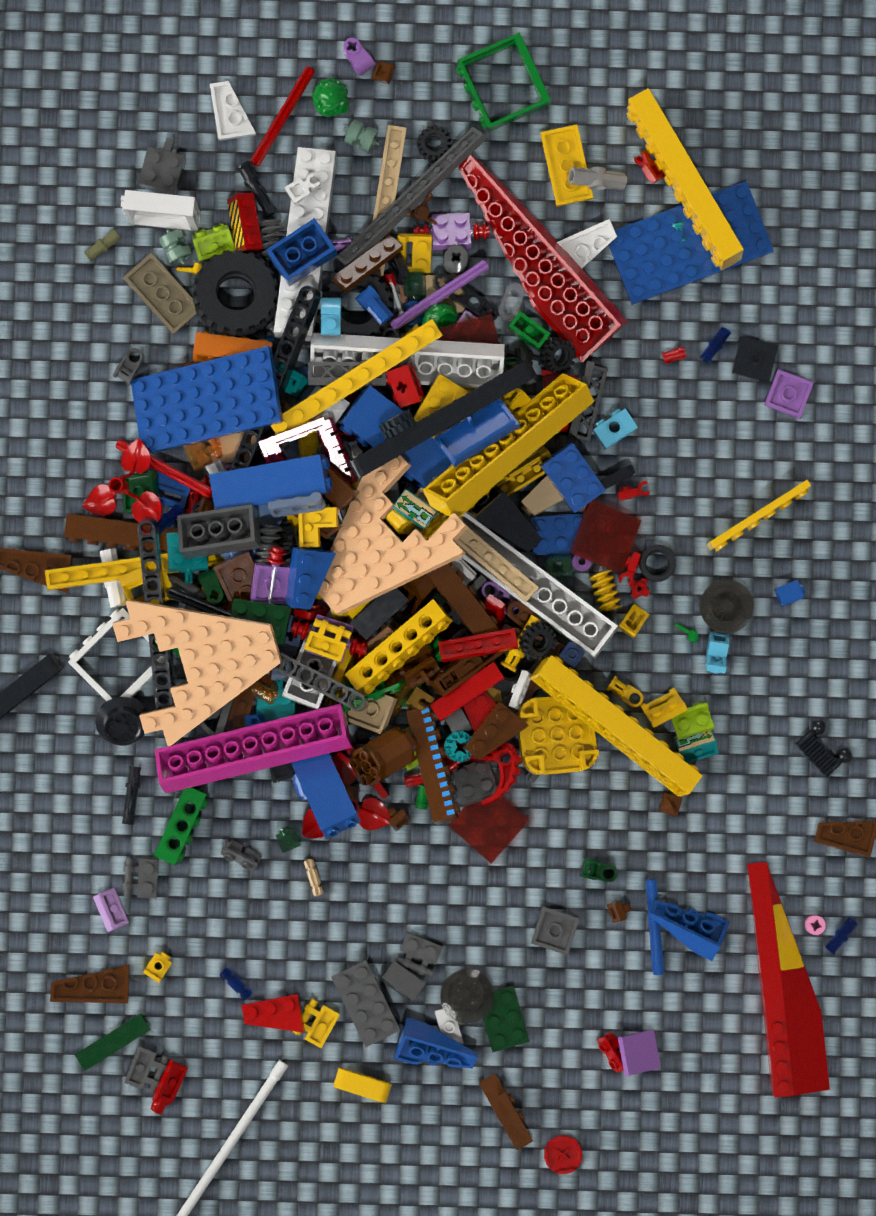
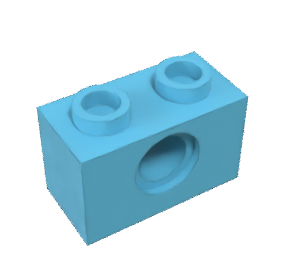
M626 408L622 411L617 409L610 414V419L607 421L602 419L594 425L595 428L592 432L604 450H607L637 430L638 427ZM612 423L617 424L619 431L616 433L611 432L609 425Z

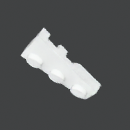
M229 81L210 84L219 141L256 135Z
M608 219L557 243L565 249L582 269L617 238V234L611 220Z

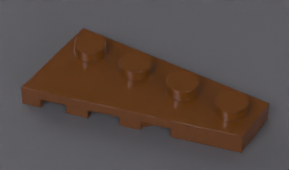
M0 548L1 570L47 586L45 570L66 568L72 565V555ZM69 588L56 589L65 593L69 592Z

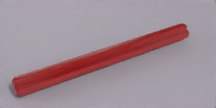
M307 66L261 141L251 158L253 165L257 167L261 165L315 74V70Z
M119 439L116 443V448L125 452L130 443ZM151 455L150 467L207 498L212 496L211 487Z

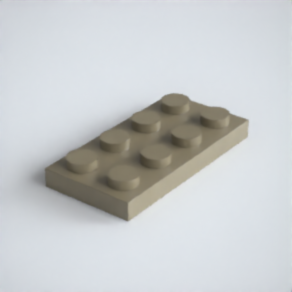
M152 253L123 277L126 283L173 335L197 315L193 298Z

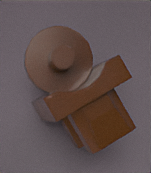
M425 654L420 657L418 665L415 667L408 665L403 669V676L412 690L423 682H426L428 686L432 683L429 678L441 671L433 656L429 657Z

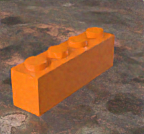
M207 331L196 332L193 361L205 362L266 346L272 348V342L265 339L252 340L244 336L239 338L231 337L228 334L215 335Z

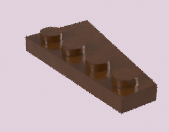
M130 965L51 982L50 1002L128 1004Z

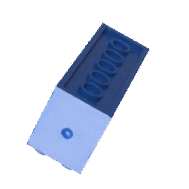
M364 386L337 423L341 425L339 429L345 434L354 435L356 437L354 440L363 447L373 448L386 440L378 426L404 411L372 386ZM431 437L401 454L411 465L401 477L407 481H414L417 489L421 487L424 489L446 471L452 463L437 445L435 439Z

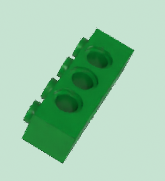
M193 787L183 789L154 854L155 857L173 865L182 862L186 853L183 852L186 844H190L193 838V834H191L193 827L197 828L201 820L199 816L201 809L205 810L208 805V794ZM190 802L196 806V810L192 814L186 811V805ZM181 820L186 821L188 824L186 831L178 829V823ZM172 838H177L180 841V846L177 849H173L170 846Z

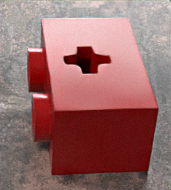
M412 361L392 367L386 372L387 383L393 389V399L399 405V408L420 402L425 398Z

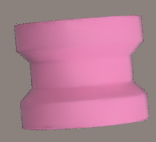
M812 915L805 921V929L813 935L821 934L826 928L825 921L820 916Z

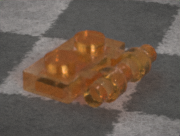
M216 438L208 440L210 446L207 448L204 441L183 446L195 471H199L213 462L211 454L214 453L217 459L223 457L222 446L217 442Z

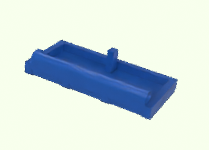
M499 398L434 437V439L452 465L456 467L520 428V424Z

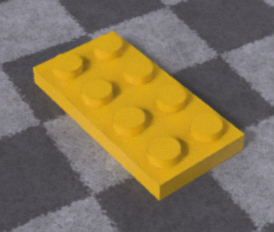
M578 125L540 132L556 207L594 199L593 192L589 187L570 185L568 181V174L572 167L587 169Z

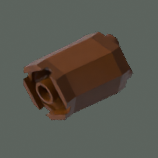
M426 574L399 587L409 598L407 601L408 606L400 614L407 615L411 613L410 615H415L437 589Z
M396 726L352 753L350 766L354 769L362 785L374 786L417 760V755L414 756L417 744L409 731L399 730L400 727Z

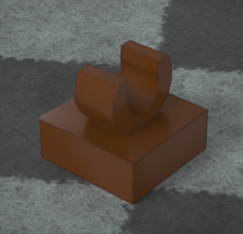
M393 807L387 811L391 816V819L387 822L396 832L411 820L402 809L398 813Z
M621 901L607 904L613 923L627 919L625 913L632 911L630 903L622 905Z

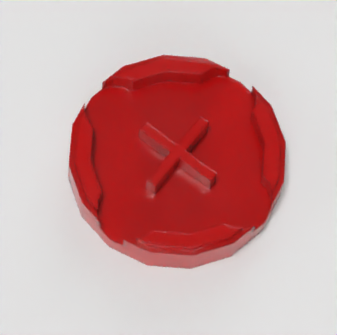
M558 1135L547 1143L544 1149V1159L547 1166L555 1173L569 1174L579 1167L582 1161V1149L574 1138L568 1135Z

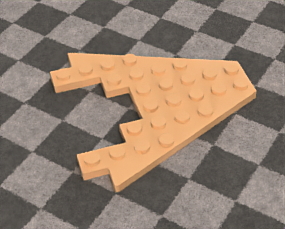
M402 455L361 478L357 488L360 493L350 503L341 524L343 527L339 529L330 549L336 555L318 594L337 615L348 612L466 554L456 541L469 527L455 513L446 520L429 540L415 529L402 542L383 521L394 509V503L385 495L386 492L411 467Z
M136 600L126 601L130 618L112 623L117 642L154 633L159 652L174 648L179 650L188 683L170 688L175 706L139 715L144 734L163 730L167 746L174 744L282 662L273 627L269 623Z

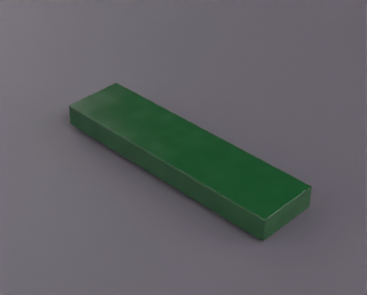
M140 1013L76 1053L75 1057L83 1070L86 1071L147 1033L151 1028Z

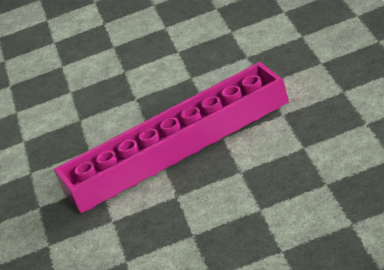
M337 704L156 749L155 757L159 784L166 794L352 748L347 715L342 704Z

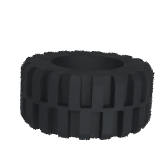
M370 274L348 292H345L334 282H329L326 286L327 289L323 293L322 298H341L342 300L347 293L356 290L364 291L370 285L393 314L381 326L373 317L364 324L356 325L347 322L341 315V334L379 337L382 336L384 330L390 327V322L394 317L393 295L387 283L383 282L377 274Z

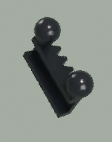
M818 719L812 722L811 729L795 745L827 778L842 763H848L852 759V752L848 748H841L837 752V758L835 759L815 737V735L823 734L826 730L825 722Z

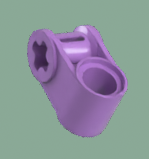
M349 38L345 41L343 53L359 76L375 66L374 60L357 39ZM349 46H355V51H353L352 49L348 50Z

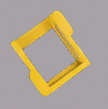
M153 561L147 562L148 568H156V564ZM161 561L166 602L171 600V598L167 597V592L172 585ZM141 568L118 577L127 600L145 602L144 595L134 599L130 590L143 584ZM156 599L151 600L153 604H160Z

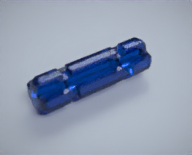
M225 968L220 973V977L224 981L227 980V984L237 994L240 993V997L243 1000H247L252 995V991L248 987L245 988V984L235 974L232 975L228 968Z

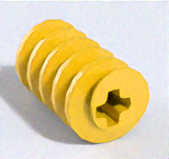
M612 570L597 573L589 578L590 581L596 582L591 587L598 589L593 594L594 596H600L596 600V603L602 604L598 607L599 611L607 612L622 607V605H616L620 601V598L614 597L618 591L612 590L616 583H610L614 576H609L608 573Z

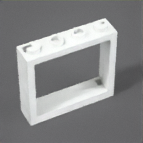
M125 190V195H121L122 211H124L126 218H128L132 225L189 231L199 230L201 212L195 197Z
M117 608L110 615L112 619L107 624L103 622L96 629L98 633L94 637L89 636L83 642L84 646L80 650L76 649L69 656L70 660L68 661L106 701L113 698L77 662L113 627V622L119 621L122 617L125 619L130 618L129 613L124 608L121 610ZM148 635L143 636L149 642ZM162 656L157 659L159 663L163 664L166 662ZM150 666L120 697L133 698L153 678L152 667Z

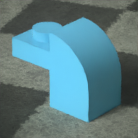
M322 298L321 336H341V298Z
M710 632L705 658L706 671L715 674H725L729 634Z

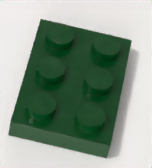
M234 599L230 617L272 624L277 645L285 646L292 609L287 606Z
M513 985L476 996L492 1053L530 1042Z

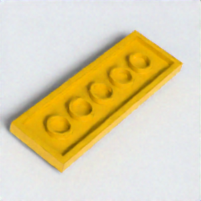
M808 480L799 484L710 541L707 547L710 551L713 549L716 552L728 544L727 540L730 538L732 541L736 540L744 534L743 530L746 528L750 531L760 524V519L763 518L766 521L776 514L775 510L777 508L783 510L793 503V498L798 500L809 493L807 489L811 487V484Z

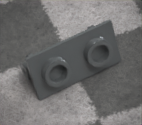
M227 840L222 848L221 855L230 862L235 861L241 864L246 870L255 871L262 856L248 847L242 853L241 850L244 845L233 840Z

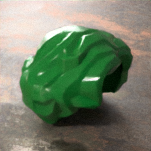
M328 78L321 80L315 87L312 98L316 111L320 115L331 117L345 114L348 111V90L340 80Z
M448 303L434 304L425 312L422 318V325L433 319L440 331L448 327L454 328L457 311Z

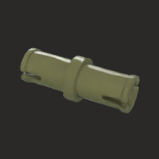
M114 229L104 238H99L97 243L84 253L92 262L93 259L104 251H109L108 248L118 240H121V237Z

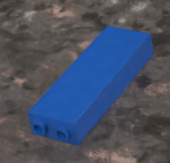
M319 454L209 474L214 508L217 510L250 504L256 507L267 505L268 502L275 501L276 499L286 500L296 496H310L313 492H319L321 495L329 494L333 488L332 479L328 475V469L330 468L329 460L325 455Z
M330 753L291 763L325 839L334 837L343 830L351 829L361 822Z

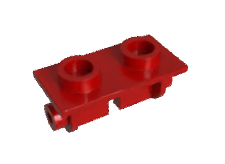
M610 1031L604 1037L596 1039L600 1050L608 1058L610 1067L616 1073L624 1071L621 1053L616 1050L619 1047L616 1035Z

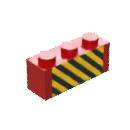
M240 193L233 195L227 199L235 251L243 250L242 253L248 254L251 252L255 254L263 249L254 194Z

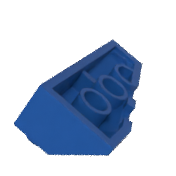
M655 900L649 913L650 917L690 950L710 961H713L721 947L730 921L714 913H698L693 908L685 910L679 908L678 905Z
M406 1018L393 1059L417 1065L419 1062H430V1066L444 1063L449 1067L473 1069L478 1054L430 1025L415 1019Z

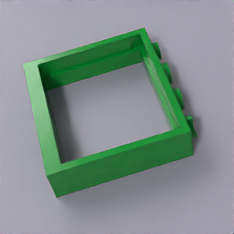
M520 32L457 60L458 66L455 67L459 77L463 76L465 81L463 84L467 94H471L473 98L471 104L475 112L479 111L481 116L479 118L480 124L483 129H487L488 133L551 104V99ZM515 45L540 102L491 123L466 67Z

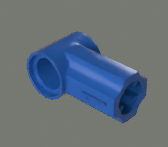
M369 285L355 297L362 308L368 311L380 326L393 316L372 286Z

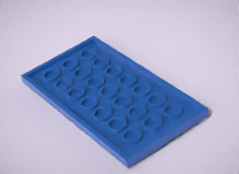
M747 181L711 194L744 249L741 261L722 271L774 252ZM683 205L615 230L617 238L608 246L631 305L722 272L719 266L716 267L713 264L711 252L709 250L706 251L703 247V239L700 234L697 235L692 227L694 223L691 218L687 219L685 216ZM684 222L682 232L679 228L676 230L672 224Z
M270 346L132 379L131 381L139 439L143 441L150 454L283 422L272 348Z

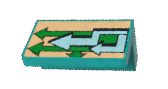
M407 489L404 490L393 505L396 511L421 529H425L437 513L436 510Z
M712 730L677 740L676 736L673 737L678 753L684 757L686 763L719 754Z

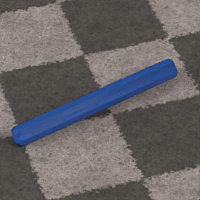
M648 879L646 880L652 972L653 975L664 974L661 927L658 922L649 916L655 900L658 901L657 880Z

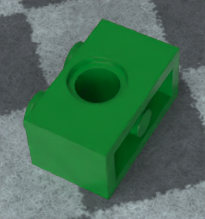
M521 311L518 312L508 326L510 332L537 352L540 351L543 347L542 345L546 343L551 334Z

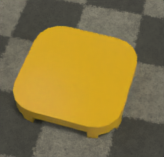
M536 697L527 700L521 705L517 716L529 725L518 733L522 763L527 771L534 775L580 772L589 769L595 763L597 757H599L595 730L553 697Z

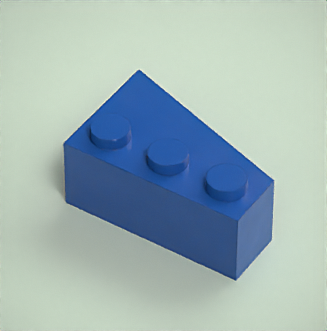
M292 547L286 605L291 608L311 609L336 555L335 552L326 549Z

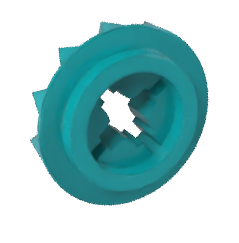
M456 731L450 734L444 744L446 755L455 762H464L470 759L472 754L464 749L465 752L456 751V742L464 743V747L472 736L463 731Z

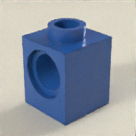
M798 580L774 589L781 607L805 598L803 595L806 593L802 583H798Z

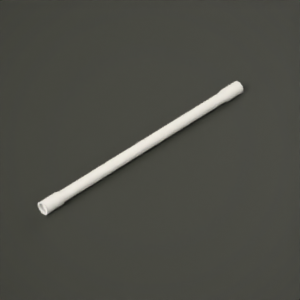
M278 1060L268 1079L177 1216H188L277 1081L280 1080L288 1068L285 1062Z

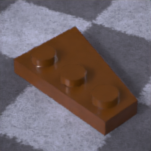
M497 702L463 748L481 760L529 725L504 704Z
M876 820L818 823L813 842L870 858L876 836Z

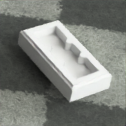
M525 670L521 671L518 682L512 687L511 693L513 695L508 705L511 708L520 709L531 681L529 679L532 675Z
M450 1006L436 1010L435 1015L440 1032L460 1044H464L454 1007Z

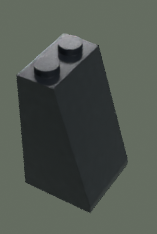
M494 485L488 494L484 495L473 508L467 511L477 521L527 552L536 548L539 542L543 540L507 494L497 485Z

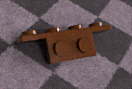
M494 1073L481 1080L479 1085L515 1149L519 1150L531 1143L533 1140L523 1123L525 1118L520 1110L516 1111L513 1106L516 1102L512 1094L506 1093L497 1075Z

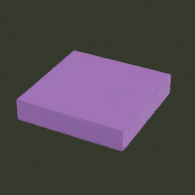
M778 369L764 406L800 419L813 382Z
M646 1030L618 1037L625 1076L661 1068L654 1030Z

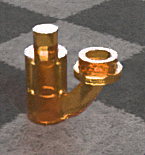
M269 671V674H265L260 680L264 684L268 683L270 688L260 682L253 683L248 688L252 690V694L272 705L278 697V688L275 681L270 680L271 671Z

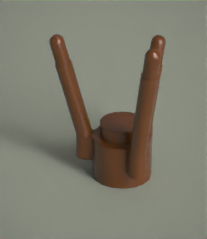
M430 193L422 201L421 205L416 206L413 212L408 213V216H413L417 220H425L436 225L437 221L428 217L429 209L426 207L433 194Z

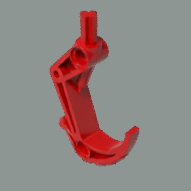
M456 744V751L465 752L462 744ZM502 744L481 760L471 755L470 759H467L498 763L499 786L493 795L481 801L483 806L501 799L512 789L511 786L517 782L516 777L521 774L522 769L519 768V765L522 763V757L515 750L516 747L511 744ZM510 754V761L503 763V757ZM448 756L444 758L446 765H449L451 771L459 767L458 764L461 763L451 760ZM421 773L404 777L407 788L424 784Z

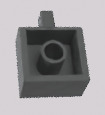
M166 138L164 147L159 149L147 148L138 182L140 188L163 194L178 195L186 158L184 155L176 154L177 151L173 150L174 139Z

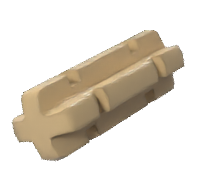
M314 859L305 860L304 865L305 869L308 870L307 875L310 885L313 887V895H322L324 891L322 886H320L321 881L317 868L315 869L314 867L316 866Z

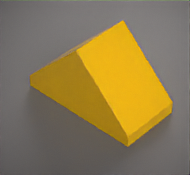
M634 603L618 625V629L633 639L650 614Z

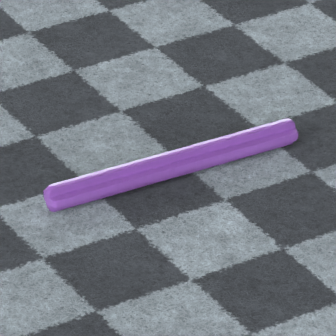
M482 260L390 322L392 328L398 330L434 304H437L489 269L487 262Z

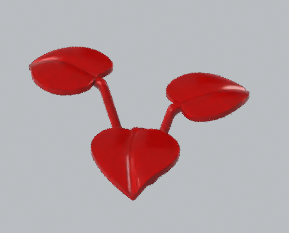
M141 439L133 441L121 458L122 469L131 472L124 476L121 475L120 478H112L109 481V485L100 484L93 488L86 501L82 504L84 509L98 516H108L117 508V503L114 499L117 497V494H127L137 500L132 506V515L136 521L140 522L144 517L148 516L153 517L157 522L160 521L162 504L159 497L153 492L145 491L139 498L128 491L129 484L125 480L133 476L134 472L138 474L146 472L151 465V454Z
M342 753L335 754L332 759L344 785L352 784L357 774L350 766V759ZM350 798L356 812L360 811L358 813L361 821L359 825L362 828L376 830L389 825L387 821L391 817L381 801L375 798H366L363 800L361 808L358 807L356 800ZM310 808L303 817L302 835L312 839L324 837Z

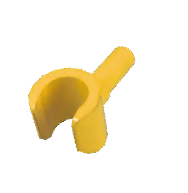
M195 262L193 268L177 267L176 270L197 275V272L201 270L202 264Z

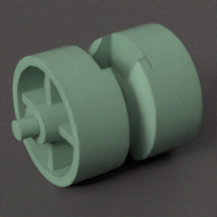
M355 119L350 127H344L343 129L346 131L344 142L352 146L359 145V149L367 153L370 152L372 146L379 145V142L376 141L379 130L370 126L365 128L363 123Z
M168 229L166 230L167 234L159 239L161 246L164 250H167L166 256L171 265L179 262L184 265V260L192 256L193 253L189 245L184 243L186 239L181 229L172 232Z

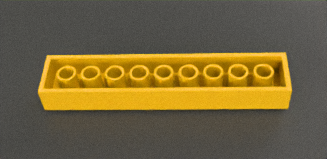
M649 88L629 98L628 112L626 113L631 123L634 122L637 126L636 132L640 139L644 138L647 143L645 147L648 153L654 155L656 167L659 171L662 170L664 172L666 184L669 187L672 186L675 191L673 195L676 201L682 203L687 219L691 218L694 223L692 227L697 235H701L705 250L711 252L713 264L716 267L719 266L722 271L741 261L744 251L743 247Z
M564 373L561 374L513 414L519 422L520 428L504 436L458 466H450L423 489L430 506L449 517L453 513L458 516L461 515L470 505L474 504L476 500L488 492L513 469L517 468L519 464L530 457L537 449L555 434L559 433L562 428L572 422L574 418L594 402L587 384Z
M551 655L541 661L529 677L530 680L676 796L681 797L691 793L703 776L699 773V769L696 766L686 763L681 754L672 752L666 742L657 740L651 730L644 729L639 725L637 719L632 716L628 717L623 713L624 709L617 704L613 705L608 701L609 697L602 692L598 693L593 689V684L579 678V674L574 669H568L564 666V662L559 657Z

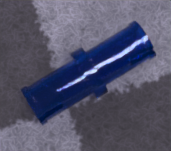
M721 327L715 337L709 340V345L699 358L703 362L710 364L716 353L722 350V345L731 335V332L725 327Z
M175 504L167 513L162 514L160 521L157 522L159 535L167 527L169 528L174 524L178 515L183 514L181 506Z
M848 917L841 928L834 932L835 935L825 948L835 955L844 941H848V936L858 924Z

